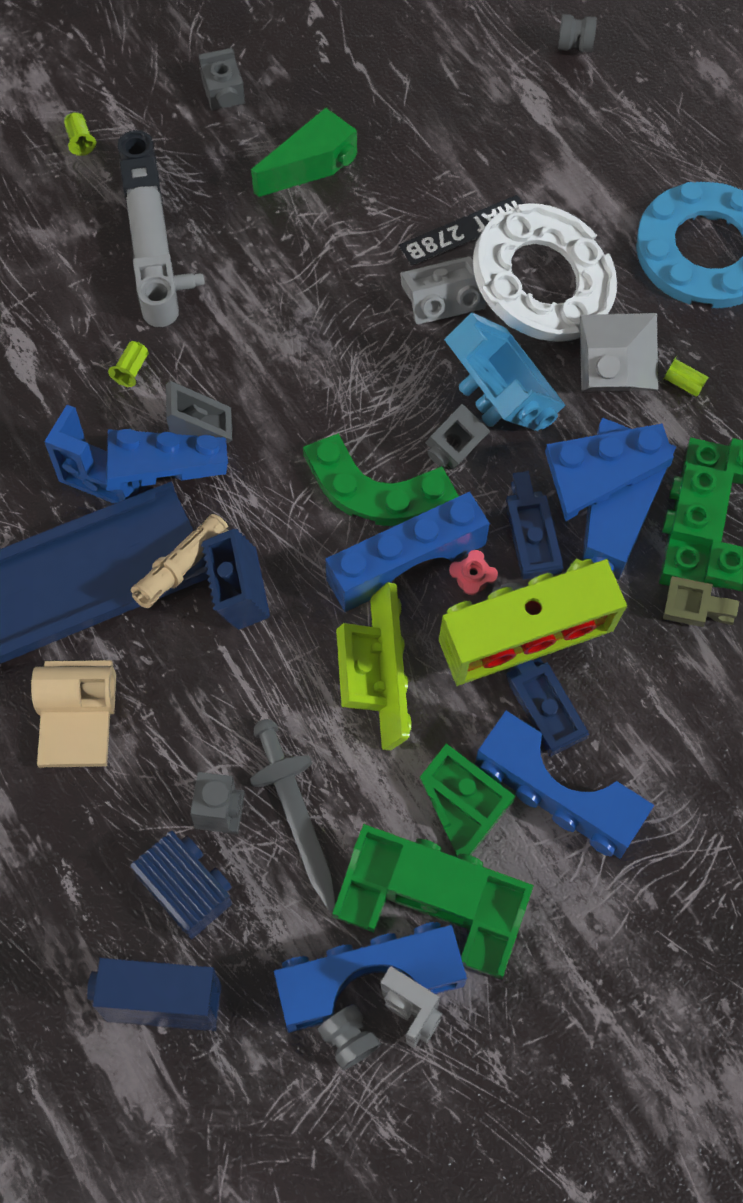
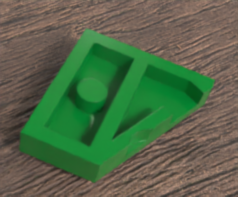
M445 744L420 776L457 856L458 854L472 856L515 800L514 794L448 744Z

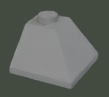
M657 313L580 315L581 392L658 390Z

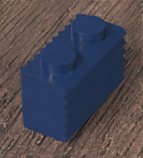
M231 529L204 540L201 546L204 548L202 551L205 555L203 560L207 562L205 565L208 569L206 574L209 576L207 581L211 583L209 588L212 590L210 595L213 597V600L211 602L215 605L213 610L238 630L268 619L270 612L256 546L249 543V540L242 536L238 529Z
M170 831L158 843H155L151 849H148L145 854L141 855L138 860L134 861L131 864V868L136 877L192 940L232 905L230 895L227 893L232 886L217 868L212 869L210 872L207 871L199 861L204 856L203 853L187 835L180 840L173 831Z

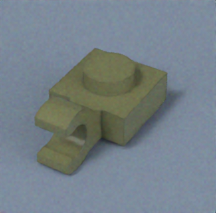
M672 576L663 619L704 627L707 616L717 622L733 625L734 618L737 617L739 601L711 596L713 584Z

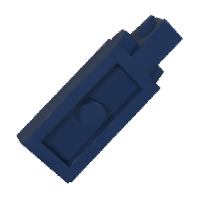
M528 471L513 473V482H511L513 495L506 496V511L522 580L535 578L546 573H552L553 575L562 574L563 562L547 496H543L542 491L533 492Z
M539 657L535 660L510 667L511 671L506 673L510 683L509 686L533 728L542 733L541 742L550 757L588 738L587 728L548 662L543 663Z

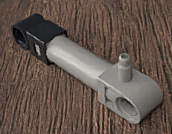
M131 130L121 135L117 147L132 238L137 294L144 320L154 327H164L173 323L178 317L179 307L176 290L191 289L204 285V275L202 273H189L174 276L167 241L154 143L152 137L147 132Z

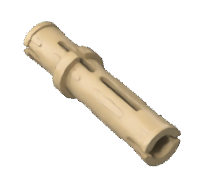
M216 514L209 515L166 557L158 558L153 563V569L131 588L134 600L142 607L150 608L166 591L177 587L183 581V575L205 556L202 553L204 550L201 546L202 542L229 531L226 529L228 527L227 523Z

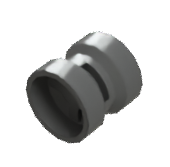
M562 14L558 50L568 51L571 48H579L583 53H592L597 18L586 16L583 19H575L573 15Z
M352 1004L339 1011L318 1028V1032L324 1042L332 1044L334 1048H338L335 1060L342 1071L359 1063L381 1046L374 1032L363 1031L365 1027L362 1023L363 1014L356 1004Z

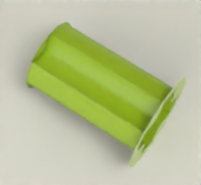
M70 113L64 119V124L70 140L68 144L71 153L79 156L89 154L94 150L96 141L89 133L84 116L80 113Z
M129 342L116 366L109 368L110 377L122 386H135V376L149 354L147 348L139 342Z
M675 358L663 379L697 397L709 377Z

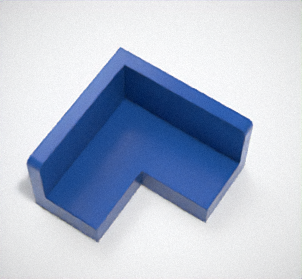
M66 405L44 441L58 481L113 504L137 495L142 487L139 480L121 483L119 490L106 491L107 451L86 442L76 408Z

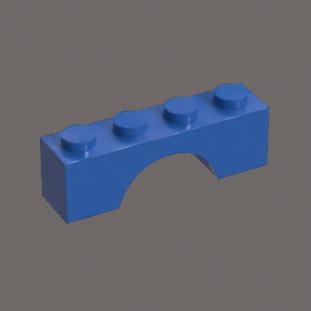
M469 491L326 558V580L344 612H347L370 601L371 597L387 582L391 583L400 574L419 563L434 558H446L452 562L467 555L472 550L485 546L490 523Z
M505 711L478 749L475 765L480 767L479 769L499 784L503 782L515 790L517 798L526 805L533 808L539 806L552 814L553 821L561 828L569 832L576 830L589 838L590 845L601 854L606 856L615 855L621 859L650 814L654 804L618 781L594 792H580L564 787L552 778L543 764L540 751L542 733L508 711Z
M439 922L427 923L416 927L414 935L397 939L395 933L384 934L371 939V946L353 950L352 945H342L326 951L327 957L309 961L308 956H300L282 962V969L274 970L288 1033L322 1025L334 1015L339 996L351 982L367 974L387 973L390 966L434 994L464 987L467 976L452 925L441 927Z

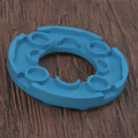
M687 182L673 187L655 198L643 213L637 233L636 252L640 265L647 277L664 293L683 303L691 304V301L713 304L712 308H726L743 304V257L728 267L707 269L695 265L683 257L676 246L675 240L677 228L690 218L694 220L697 216H703L710 220L725 219L728 225L733 224L743 236V190L715 182Z

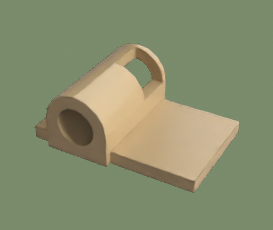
M112 660L45 661L44 667L34 668L31 680L32 703L37 714L41 715L37 757L38 768L107 766L110 714H114L116 673Z

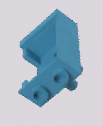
M471 312L444 339L470 373L459 384L460 391L464 395L470 396L480 387L484 392L475 402V405L479 411L484 413L482 420L487 426L493 427L503 418L506 421L539 431L550 426L557 419V413L566 406L507 328Z

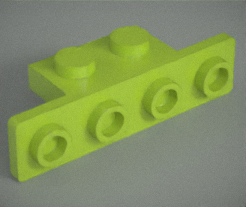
M387 582L370 599L372 627L343 623L336 629L341 707L379 711L382 749L391 751L409 738L411 717L407 712L406 692L408 689V679L404 674L403 666L405 643L404 638L401 636L399 619L401 602L397 596L396 583Z

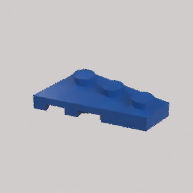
M663 423L547 444L545 450L565 521L577 516L580 510L593 503L597 505L609 499L610 494L627 485L633 486L671 466L674 458Z
M108 429L106 491L119 490L121 483L139 480L141 486L156 484V478L174 476L182 481L224 475L227 472L226 438L211 435L194 436L171 432L152 433L138 432L131 429Z

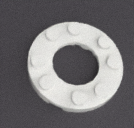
M520 204L513 210L505 213L500 212L495 215L479 236L473 254L474 276L478 288L490 308L509 327L530 337L546 341L560 342L580 338V315L608 314L616 296L617 277L610 254L604 255L602 249L594 240L597 235L591 228L570 213L543 204ZM539 244L549 246L561 253L571 264L576 275V290L573 297L567 299L564 303L556 304L553 302L548 304L535 300L530 293L527 295L522 290L520 280L512 274L511 259L514 252L525 245Z

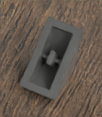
M170 381L166 384V418L169 432L180 435H211L226 438V443L232 441L231 407Z

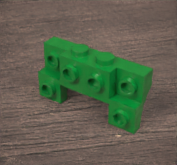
M690 437L685 449L680 477L674 475L669 492V499L675 500L673 510L667 509L663 522L662 533L668 534L658 584L669 586L671 577L674 576L713 584L712 587L743 592V547L721 542L732 484H743V440L732 438L729 446Z
M363 824L341 891L332 912V917L374 933L385 902L389 900L470 930L461 956L463 966L502 980L534 885L482 867L483 862L476 857L467 854H458L455 857L443 853L439 845L429 840L416 839V842Z

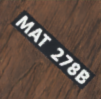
M515 195L403 242L398 246L411 266L479 238L486 225L495 215L500 212L505 213L513 210L517 205L523 204L518 195Z

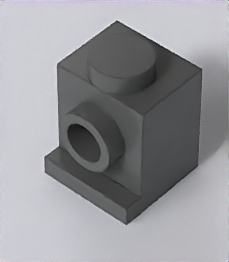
M233 48L200 54L201 78L211 110L244 104L243 82L235 61Z
M461 404L425 442L430 447L427 454L438 466L444 468L448 465L454 469L490 430ZM447 437H454L457 440L458 447L456 449L446 441Z
M204 772L197 773L190 812L195 829L238 834L245 791L235 788L233 776Z

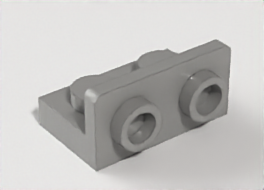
M470 256L400 272L401 285L412 301L413 317L417 324L469 313L486 307V301L478 288L474 276L473 259Z
M390 966L381 981V992L386 1001L385 1007L405 1020H408L411 1014L416 1017L406 1034L407 1045L415 1048L419 1039L427 1044L441 1021L442 1013L437 1010L440 997Z

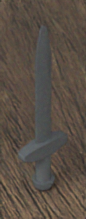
M263 719L255 724L254 735L255 738H260L269 765L252 776L250 782L253 787L275 785L309 880L327 909L332 912L335 907V897L331 873L295 776L312 764V760L308 755L285 758L276 734L279 730L277 724L271 719Z

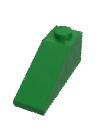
M327 108L323 109L251 169L253 193L261 197L334 175L343 166H348L357 155V130Z

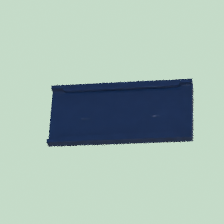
M172 481L0 549V664L141 606L132 597L131 588L153 569L152 565L158 558L166 557L194 531L175 492ZM204 557L183 575V581L177 587L170 588L159 598L208 579L209 576L206 574L208 569L205 567L207 562L203 560Z

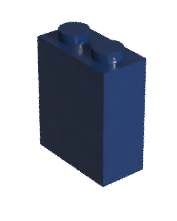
M100 958L98 972L92 971L89 976L87 998L93 1001L92 1007L106 1022L216 1031L221 983L214 967Z

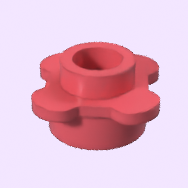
M479 550L470 551L467 558L461 562H453L449 569L450 575L453 578H457L459 587L468 595L477 594L485 589L488 583H494L498 577L496 568L490 567L486 563L484 554ZM476 570L477 574L471 575L470 571Z

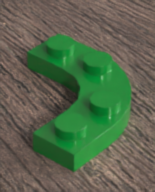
M339 433L303 447V455L326 497L345 514L351 517L354 514L373 520L375 525L396 526L459 497L442 466L407 481L391 484L377 482L365 476L353 462Z

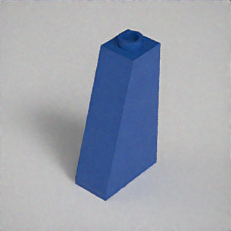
M602 418L597 435L629 430L631 428ZM670 444L672 453L674 454L676 446ZM668 467L633 486L627 485L610 494L609 499L597 505L593 503L588 506L582 561L592 559L593 563L607 559L617 580L620 579Z

